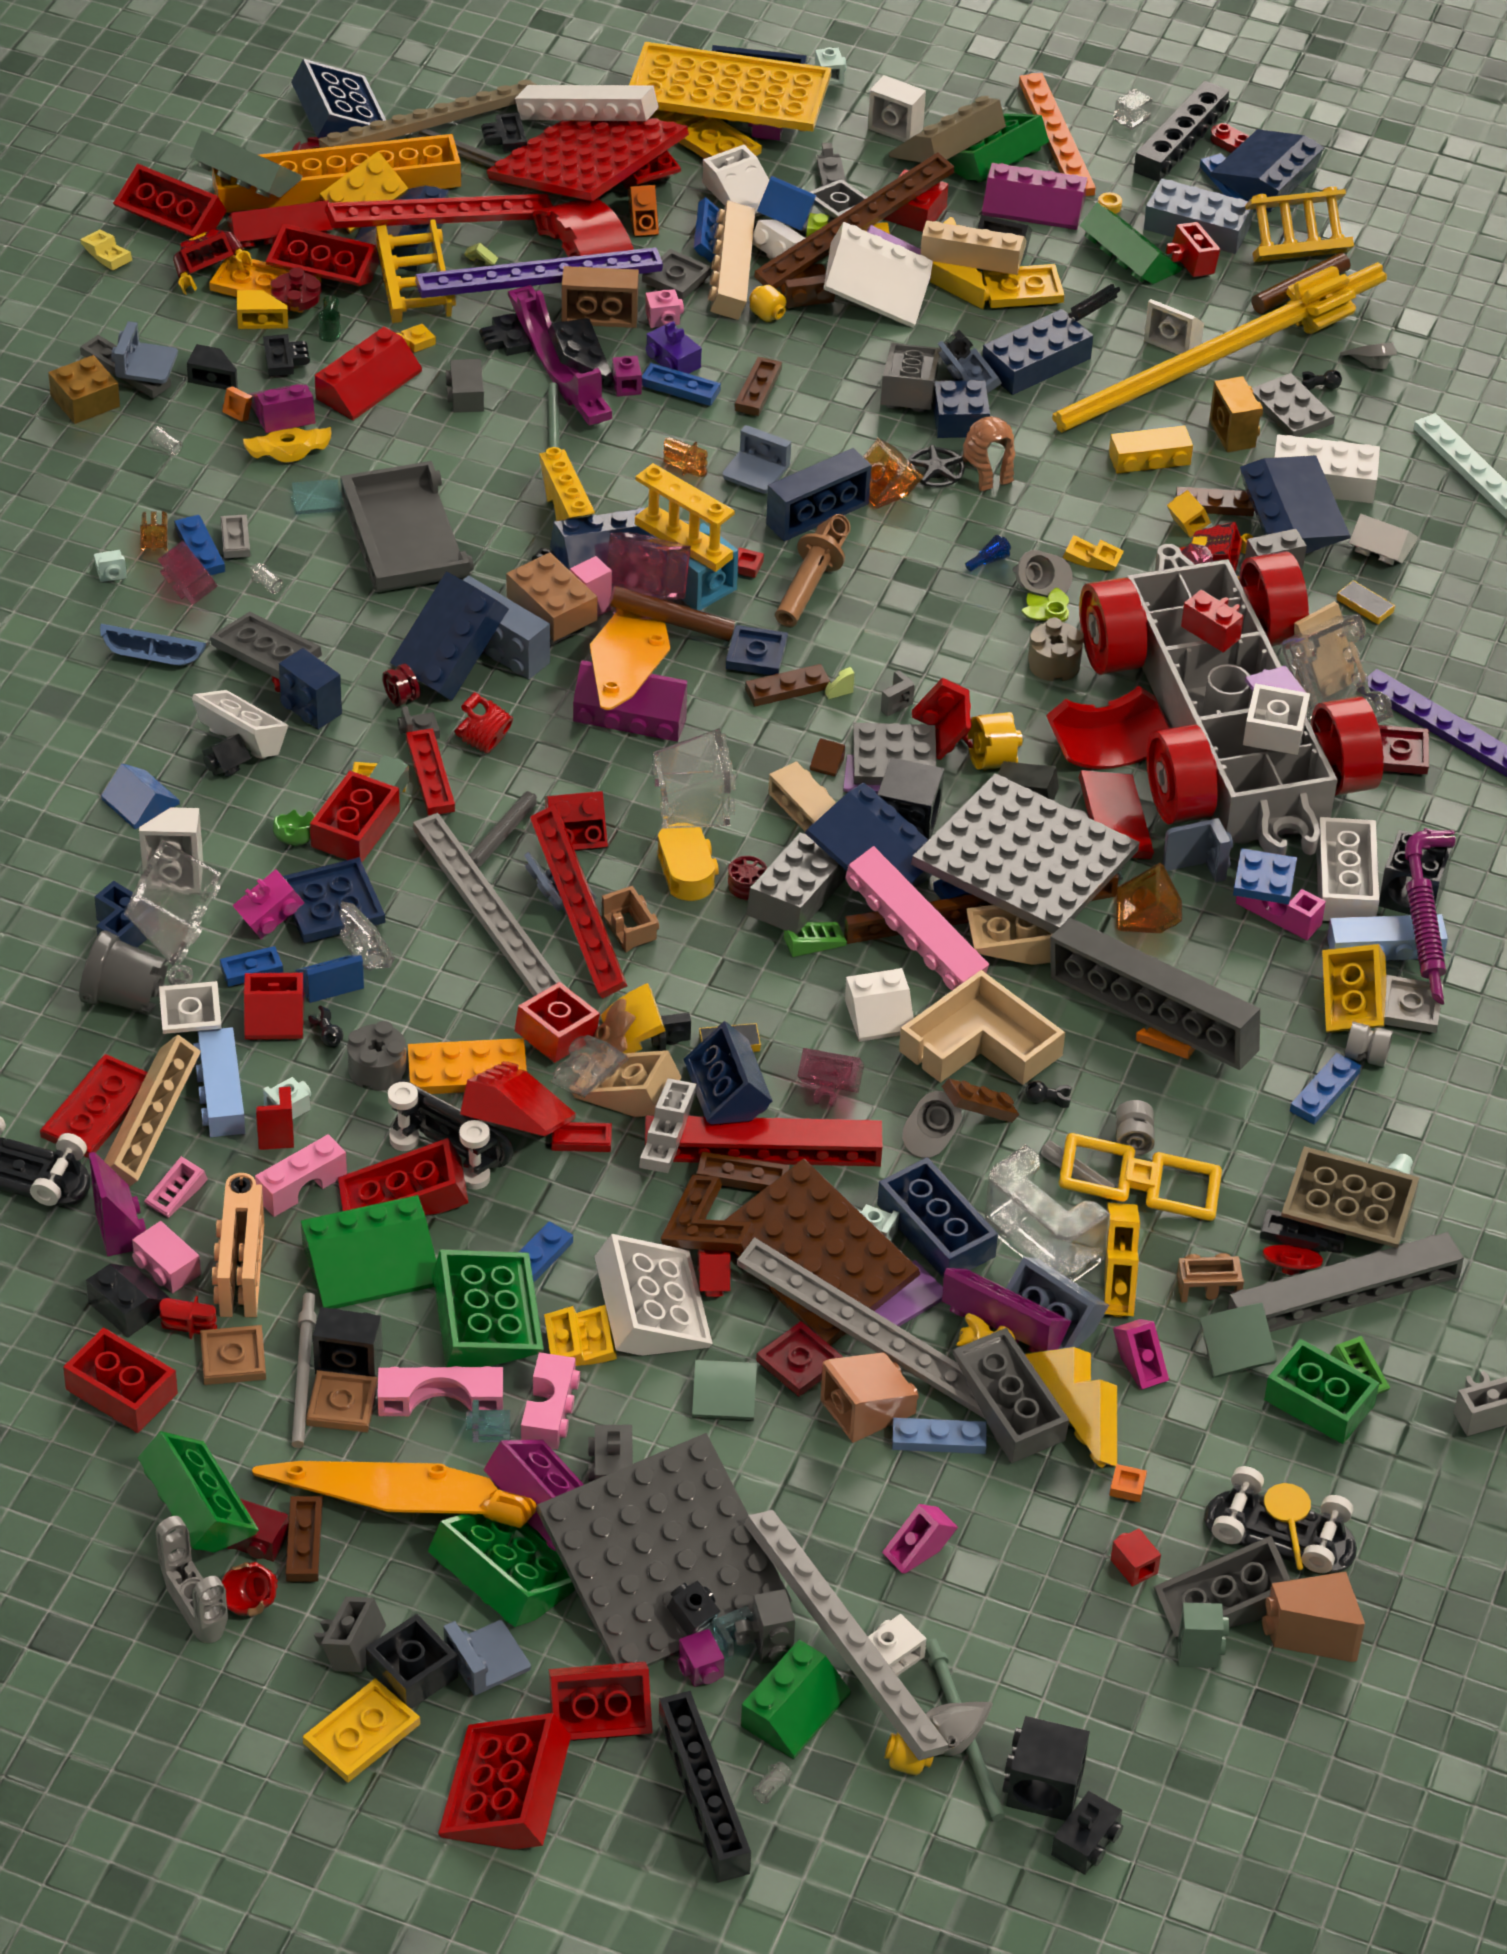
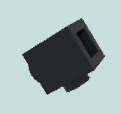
M240 734L229 736L202 750L204 763L207 769L212 771L213 775L224 773L225 777L240 770L239 764L251 759Z
M698 1580L690 1586L687 1583H683L671 1592L672 1598L667 1605V1609L687 1636L695 1634L710 1625L721 1612L715 1604L713 1593L706 1586L703 1587Z

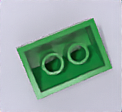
M799 1639L742 1703L741 1727L790 1758L795 1759L847 1699L851 1690L826 1655Z

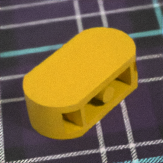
M674 822L663 827L658 834L657 855L670 894L685 901H695L707 897L714 889L715 875L719 874L716 858H711L712 848L710 840L705 839L702 829L693 823Z

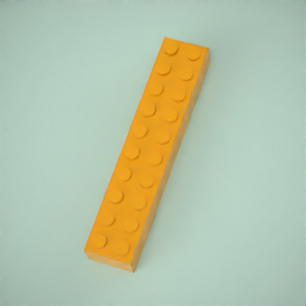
M453 134L260 154L259 156L303 176L301 181L280 198L273 194L269 198L256 193L257 187L251 185L250 189L236 184L237 178L233 176L230 180L216 175L218 170L213 167L212 180L215 195L220 198L227 210L226 212L232 213L235 211L323 201L320 197L322 191L377 151L380 152L408 189L425 185L440 189L461 187V162Z

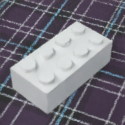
M1277 435L1274 457L1316 455L1335 499L1373 503L1380 446Z
M1320 817V836L1316 854L1318 897L1326 901L1323 921H1330V918L1377 916L1379 883L1376 820Z

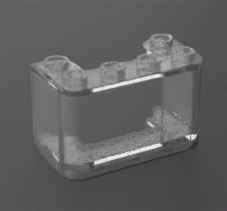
M1360 614L1336 616L1282 642V651L1289 671L1305 692L1310 693L1306 716L1310 725L1313 710L1318 703L1358 696L1368 701L1378 723L1394 716L1389 697L1380 691L1370 692L1368 677L1363 671L1359 659L1360 654L1354 642L1362 640L1365 636L1366 627Z
M1025 1144L990 1170L984 1219L998 1233V1238L1022 1258H1038L1075 1282L1105 1260L1110 1213L1099 1204L1091 1201L1081 1202L1069 1211L1065 1210L1028 1179L1039 1170L1041 1161L1039 1155Z

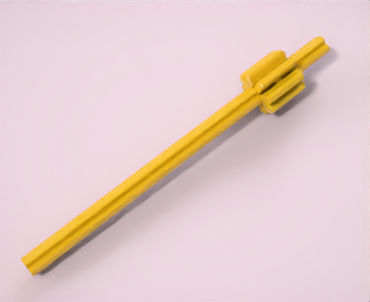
M1378 262L1349 276H1346L1345 273L1339 275L1338 268L1330 266L1289 286L1286 292L1291 300L1286 302L1287 305L1056 411L1052 415L1053 421L1057 423L1058 431L1061 433L1294 324L1297 326L1303 324L1306 333L1312 334L1354 314L1356 306L1351 300L1355 299L1356 295L1385 282L1387 274L1383 272V266Z

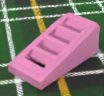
M181 1156L144 1200L145 1204L169 1218L208 1180L205 1171ZM186 1175L190 1179L186 1181L182 1177ZM176 1182L183 1186L181 1190L174 1186ZM170 1190L173 1193H175L176 1196L173 1198L166 1192ZM161 1197L168 1201L169 1204L165 1207L157 1200Z

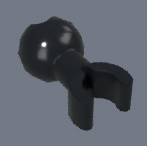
M1328 370L1324 375H1315L1310 371L1302 372V384L1308 390L1313 389L1316 385H1324L1328 389L1333 390L1338 388L1342 382V376L1337 370Z
M319 1005L321 1021L311 1015L308 1019L312 1024L321 1028L322 1042L328 1047H336L343 1040V1031L338 1025L331 1024L330 1010Z
M1036 1080L1026 1086L1025 1093L1026 1097L1033 1103H1041L1048 1099L1054 1100L1060 1107L1068 1108L1071 1102L1069 1096L1072 1087L1062 1085L1057 1089L1047 1088L1043 1082Z

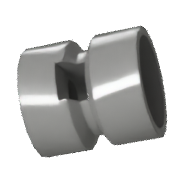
M1353 1022L1347 1041L1345 1057L1356 1061L1366 1058L1369 1064L1385 1067L1393 1031L1378 1027L1372 1031L1369 1025Z
M1130 1100L1120 1104L1116 1109V1143L1134 1147L1135 1156L1147 1154L1154 1148L1155 1144L1154 1110L1152 1106L1141 1100Z

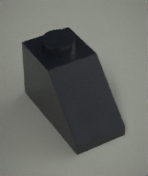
M196 344L187 361L188 383L224 390L230 387L238 389L237 369L220 348Z

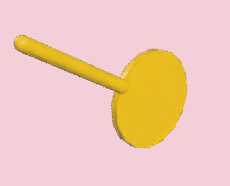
M1288 1483L1277 1484L1268 1489L1265 1494L1264 1506L1271 1517L1289 1524L1296 1566L1298 1570H1302L1303 1564L1295 1522L1304 1519L1308 1515L1311 1508V1500L1308 1494L1299 1486Z

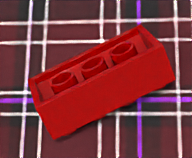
M138 163L113 202L116 207L192 238L209 230L216 229L227 211L217 195Z
M329 200L233 212L227 218L229 231L235 235L243 248L254 247V243L263 241L264 245H273L283 223L323 233H331L333 231L324 211Z
M283 223L266 259V265L288 270L301 268L304 270V273L361 286L371 283L379 265V259L375 244Z
M383 326L315 374L316 399L354 421L422 372V367L404 338Z

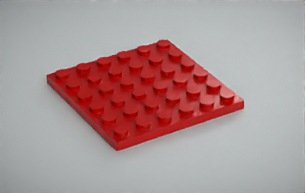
M649 118L647 121L560 120L555 125L546 128L539 136L529 139L527 145L513 150L509 156L498 160L494 166L487 170V174L491 180L594 201L688 136V127L676 124V122L660 121L657 118Z

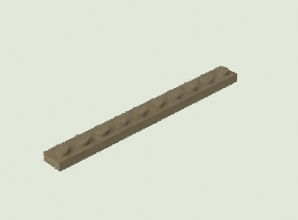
M521 80L516 85H503L494 91L478 92L476 96L459 97L450 103H437L429 109H416L411 114L394 115L392 119L373 121L370 125L364 127L355 126L349 128V131L342 133H329L327 137L319 139V147L380 142L516 104L515 98L527 85L537 84L531 80Z

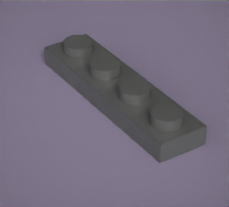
M97 335L80 346L82 356L89 357L94 355L107 371L116 376L115 362L111 361L112 349L117 347L115 344ZM169 377L167 382L163 384L120 378L151 398H155L171 387V378Z

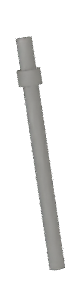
M305 1293L303 1295L302 1311L298 1314L300 1340L291 1443L294 1448H302L305 1438L312 1332L317 1320V1315L314 1312L315 1295L313 1293Z

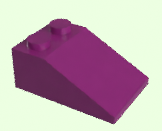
M295 384L248 393L253 396L251 406L266 433L316 423L313 395L307 385Z
M95 1152L89 1153L95 1214L107 1257L132 1252V1239L146 1231L144 1219H138L137 1214L141 1213L138 1197L131 1196L129 1185Z

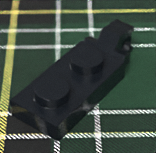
M1270 1209L1266 1211L1260 1239L1320 1252L1342 1253L1346 1234L1281 1217L1282 1212Z

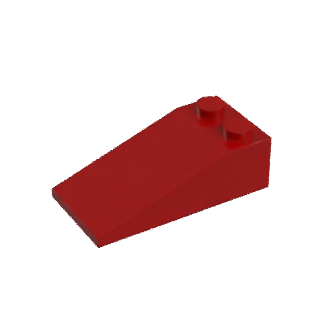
M449 1138L338 1177L343 1211L416 1195L419 1196L425 1215L443 1213L469 1203L461 1157Z

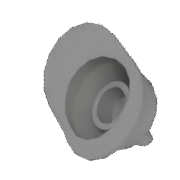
M1040 550L1025 552L1017 566L1013 567L1012 570L1015 572L1020 586L1048 596L1056 587L1066 593L1072 583L1070 565L1063 558Z
M933 1091L926 1094L919 1101L904 1125L903 1141L906 1148L912 1154L921 1158H930L939 1154L959 1128L962 1120V1109L954 1107L944 1091Z

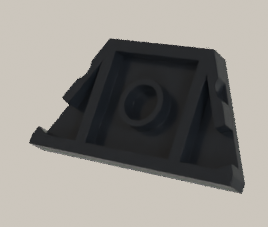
M584 318L552 323L548 333L560 363L574 368L582 374L599 368L603 385L610 387L614 377L590 319Z

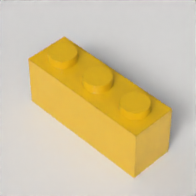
M1185 426L1111 434L1109 456L1116 474L1191 465L1193 444Z

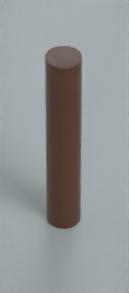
M1342 252L1254 295L1251 299L1254 310L1262 314L1290 300L1291 298L1286 292L1289 286L1330 266L1337 267L1339 275L1348 271L1351 266L1349 258Z
M616 585L613 587L609 600V606L728 642L731 639L735 626V621Z

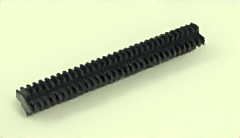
M1110 284L1071 308L1072 312L1068 314L1069 318L1074 317L1075 321H1079L1117 298V293L1121 291L1120 287L1115 288L1114 284Z

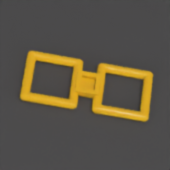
M1069 1133L1065 1140L1059 1186L1062 1189L1121 1202L1128 1199L1130 1188L1147 1192L1146 1205L1149 1208L1213 1221L1217 1212L1222 1169L1219 1165L1161 1152L1154 1153L1152 1162L1136 1159L1135 1149L1132 1146ZM1076 1146L1123 1156L1118 1189L1071 1178ZM1163 1165L1209 1175L1205 1208L1159 1198Z

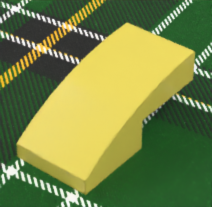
M100 229L80 239L83 247L96 260L111 270H115L132 261L131 252L116 245L114 236Z

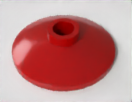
M1272 1245L1263 1249V1257L1274 1265L1282 1267V1272L1288 1275L1299 1274L1300 1270L1320 1267L1323 1263L1321 1255L1306 1248L1292 1245Z

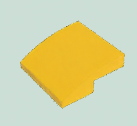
M648 983L619 998L626 1000L625 1011L636 1017L624 1035L627 1041V1049L620 1054L635 1053L642 1050L641 1041L665 1032V1028ZM611 1006L600 1015L602 1022H605Z
M606 1305L578 1313L571 1306L544 1314L550 1354L575 1358V1366L598 1364L617 1359Z

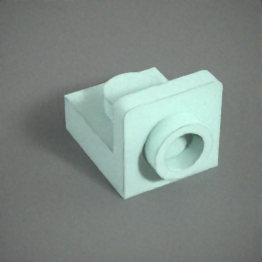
M120 550L94 554L100 583L127 578L125 558L121 555Z

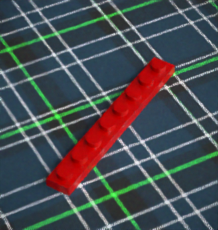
M554 804L530 816V819L597 992L603 999L628 985L560 812Z

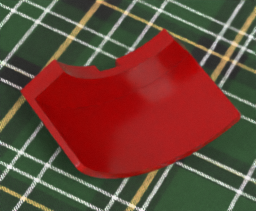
M579 199L532 212L539 235H549L554 239L559 238L563 241L562 248L568 257L634 250L631 240L617 215L598 199L594 201Z
M1137 686L1134 690L1120 698L1109 701L1108 706L1096 708L1094 704H1080L1064 699L1046 715L1066 760L1072 764L1091 769L1117 768L1147 759V743L1151 732L1170 728L1156 697L1140 686Z

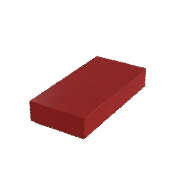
M569 1122L552 1132V1151L611 1152L612 1123Z

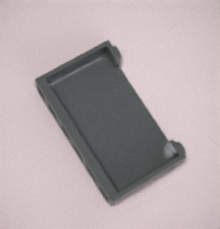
M432 461L340 476L343 502L376 593L440 582L446 571L458 578L470 576V571L474 570L473 559L471 555L466 554V551L459 550L438 494V486H442L441 474L439 470L435 471Z

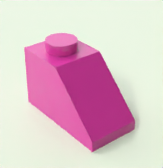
M1139 1319L1113 1328L1120 1357L1139 1389L1169 1381L1154 1321Z
M918 1504L882 1553L901 1573L905 1574L940 1552L958 1526L939 1507Z

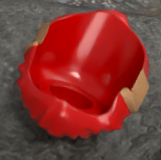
M245 1562L236 1567H231V1570L226 1572L221 1580L226 1589L227 1609L240 1616L248 1615L252 1617L259 1615L276 1598V1590L278 1588L276 1575L257 1562Z

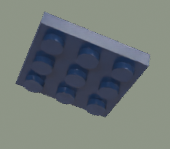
M360 857L283 876L305 902L292 914L304 943L386 923L385 913Z

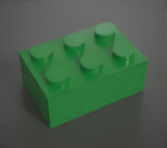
M1299 1339L1268 1376L1264 1400L1339 1443L1344 1444L1375 1406L1380 1382L1308 1342Z

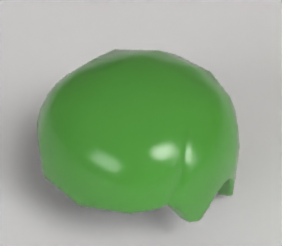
M293 809L287 815L280 814L276 816L273 822L274 835L281 842L292 846H301L311 840L310 822L315 817L314 813L308 811L305 816H301L297 813L296 809Z

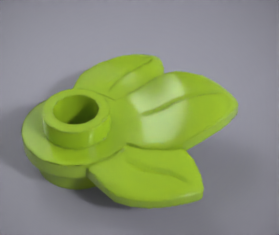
M1054 588L1048 595V598L1027 593L1026 601L1028 607L1023 608L1021 611L1026 617L1033 620L1046 621L1049 618H1058L1063 623L1067 621L1069 617V610L1067 609L1069 598L1061 589Z

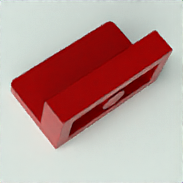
M291 1086L279 1087L280 1105L256 1107L258 1147L260 1150L294 1148Z

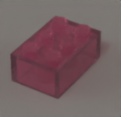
M632 532L610 533L607 567L612 570V587L616 585L663 600L685 599L691 546Z

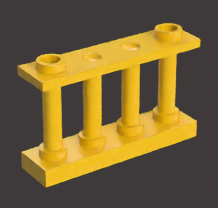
M1327 187L1321 192L1267 197L1266 194L1252 196V199L1245 205L1246 210L1256 209L1261 244L1252 253L1254 262L1349 252L1354 247L1353 237H1345L1341 233L1337 201L1346 194V190H1337V187ZM1327 202L1332 233L1330 239L1321 240V237H1318L1313 203ZM1303 204L1308 232L1306 242H1298L1294 238L1290 205ZM1280 207L1285 238L1283 244L1274 245V242H1271L1266 208Z
M435 219L430 220V233L393 237L392 234L388 235L386 225L376 226V245L392 323L402 322L403 312H406L407 309L444 305L446 317H450L452 315V306H456L455 295L410 299L400 297L399 291H402V288L417 287L415 282L416 277L401 278V276H396L395 270H398V267L435 263L437 272L446 271L440 245L443 244L442 230L437 229ZM432 244L433 253L397 257L392 255L391 252L396 246Z
M654 463L636 475L635 480L649 488V503L647 508L635 516V525L715 572L733 559V550L720 543V529L724 522L735 515V510ZM659 494L669 500V513L659 508ZM680 507L689 511V524L679 519ZM700 518L710 523V537L700 532Z

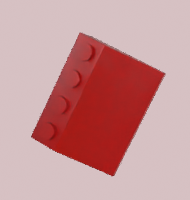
M502 1061L501 1064L494 1065L492 1068L486 1069V1071L478 1073V1075L467 1080L460 1115L542 1136L552 1133L576 1117V1113L530 1073L518 1069V1064Z
M554 1713L468 1725L438 1832L441 1838L508 1849L543 1846L571 1735Z

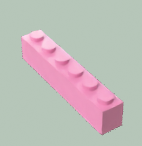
M875 846L849 864L845 877L849 886L854 891H859L863 895L869 907L874 911H878L892 930H897L904 938L907 946L911 950H916L923 957L927 967L935 970L943 978L945 985L950 990H954L980 970L987 973L989 963Z

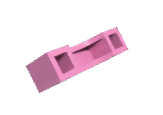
M503 1367L378 1368V1416H410L413 1409L419 1403L426 1399L440 1396L460 1401L468 1408L472 1416H503Z

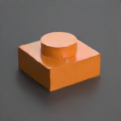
M235 387L227 388L222 412L241 422L248 420L253 396Z
M1116 1464L1109 1496L1140 1502L1147 1471Z

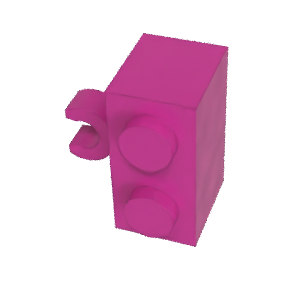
M277 869L265 879H258V884L251 890L246 889V894L232 905L260 939L274 931L281 922L294 914L305 903Z

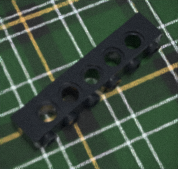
M1204 81L1136 152L1134 172L1157 182L1165 175L1170 174L1174 165L1182 161L1184 155L1194 148L1195 143L1205 136L1211 126L1216 125L1222 114L1227 113L1230 107V101L1228 100L1230 90Z
M691 1690L659 1698V1723L717 1881L722 1882L749 1875L751 1850Z

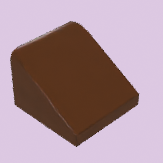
M820 738L813 755L810 770L836 777L844 761L845 745Z

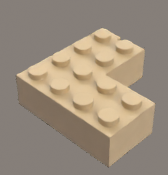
M980 970L902 1026L899 1051L917 1065L922 1062V1069L940 1083L976 1056L982 1054L1024 1085L1063 1056L1065 1032Z

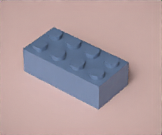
M1161 179L1146 205L1144 230L1174 237L1176 225L1198 222L1222 251L1236 254L1251 227L1253 209L1246 210L1245 205L1248 201L1240 198H1233L1218 192L1188 186L1173 180Z
M467 576L463 579V581L478 588L509 608L483 650V653L528 680L550 663V623L474 578Z

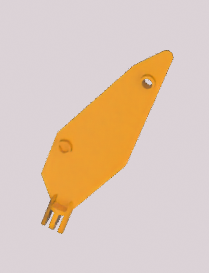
M616 608V613L590 643L600 708L612 710L632 698L668 654L670 643L665 623Z
M293 1461L259 1465L252 1469L254 1476L386 1512L483 1514L485 1518L491 1521L521 1528L536 1512L537 1507L536 1502L531 1498L498 1490L488 1477L446 1467L440 1463Z

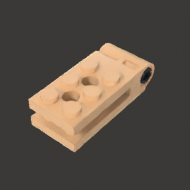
M236 1173L227 1179L222 1220H217L216 1237L221 1239L214 1246V1261L219 1262L216 1263V1267L212 1268V1285H218L214 1286V1304H219L220 1317L233 1316L236 1270L237 1285H242L238 1289V1305H244L245 1317H257L265 1225L262 1185H256L255 1179L247 1173ZM238 1247H239V1262H243V1263H241L240 1267H237Z

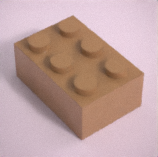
M564 266L562 277V322L588 318L592 326L637 328L639 270Z
M550 552L506 573L507 598L550 623V639L552 641H556L597 621V596Z

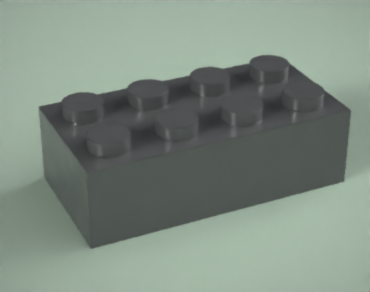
M800 832L750 887L746 915L786 931L789 930L797 935L844 882L847 871L811 838Z

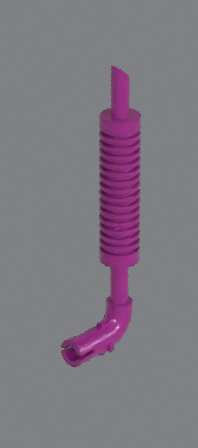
M1424 828L1423 831H1418L1410 836L1405 845V857L1410 863L1412 880L1406 884L1420 973L1423 978L1429 979L1433 999L1439 1004L1444 1005L1440 977L1446 974V965L1432 882L1430 879L1423 878L1420 859L1423 856L1422 849H1430L1431 847L1453 848L1456 837L1451 836L1455 834L1454 830H1431Z

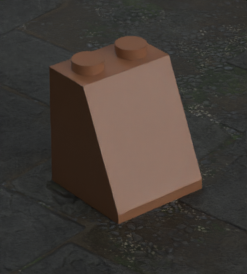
M885 1352L828 1359L823 1362L820 1400L852 1443L893 1425V1418H908L916 1414L917 1400L919 1398L918 1391L912 1383L907 1382L902 1375L899 1365L895 1361L892 1362Z
M1346 1572L1272 1583L1270 1596L1266 1597L1267 1613L1266 1616L1262 1617V1625L1265 1635H1270L1274 1647L1348 1662L1357 1661L1365 1622Z

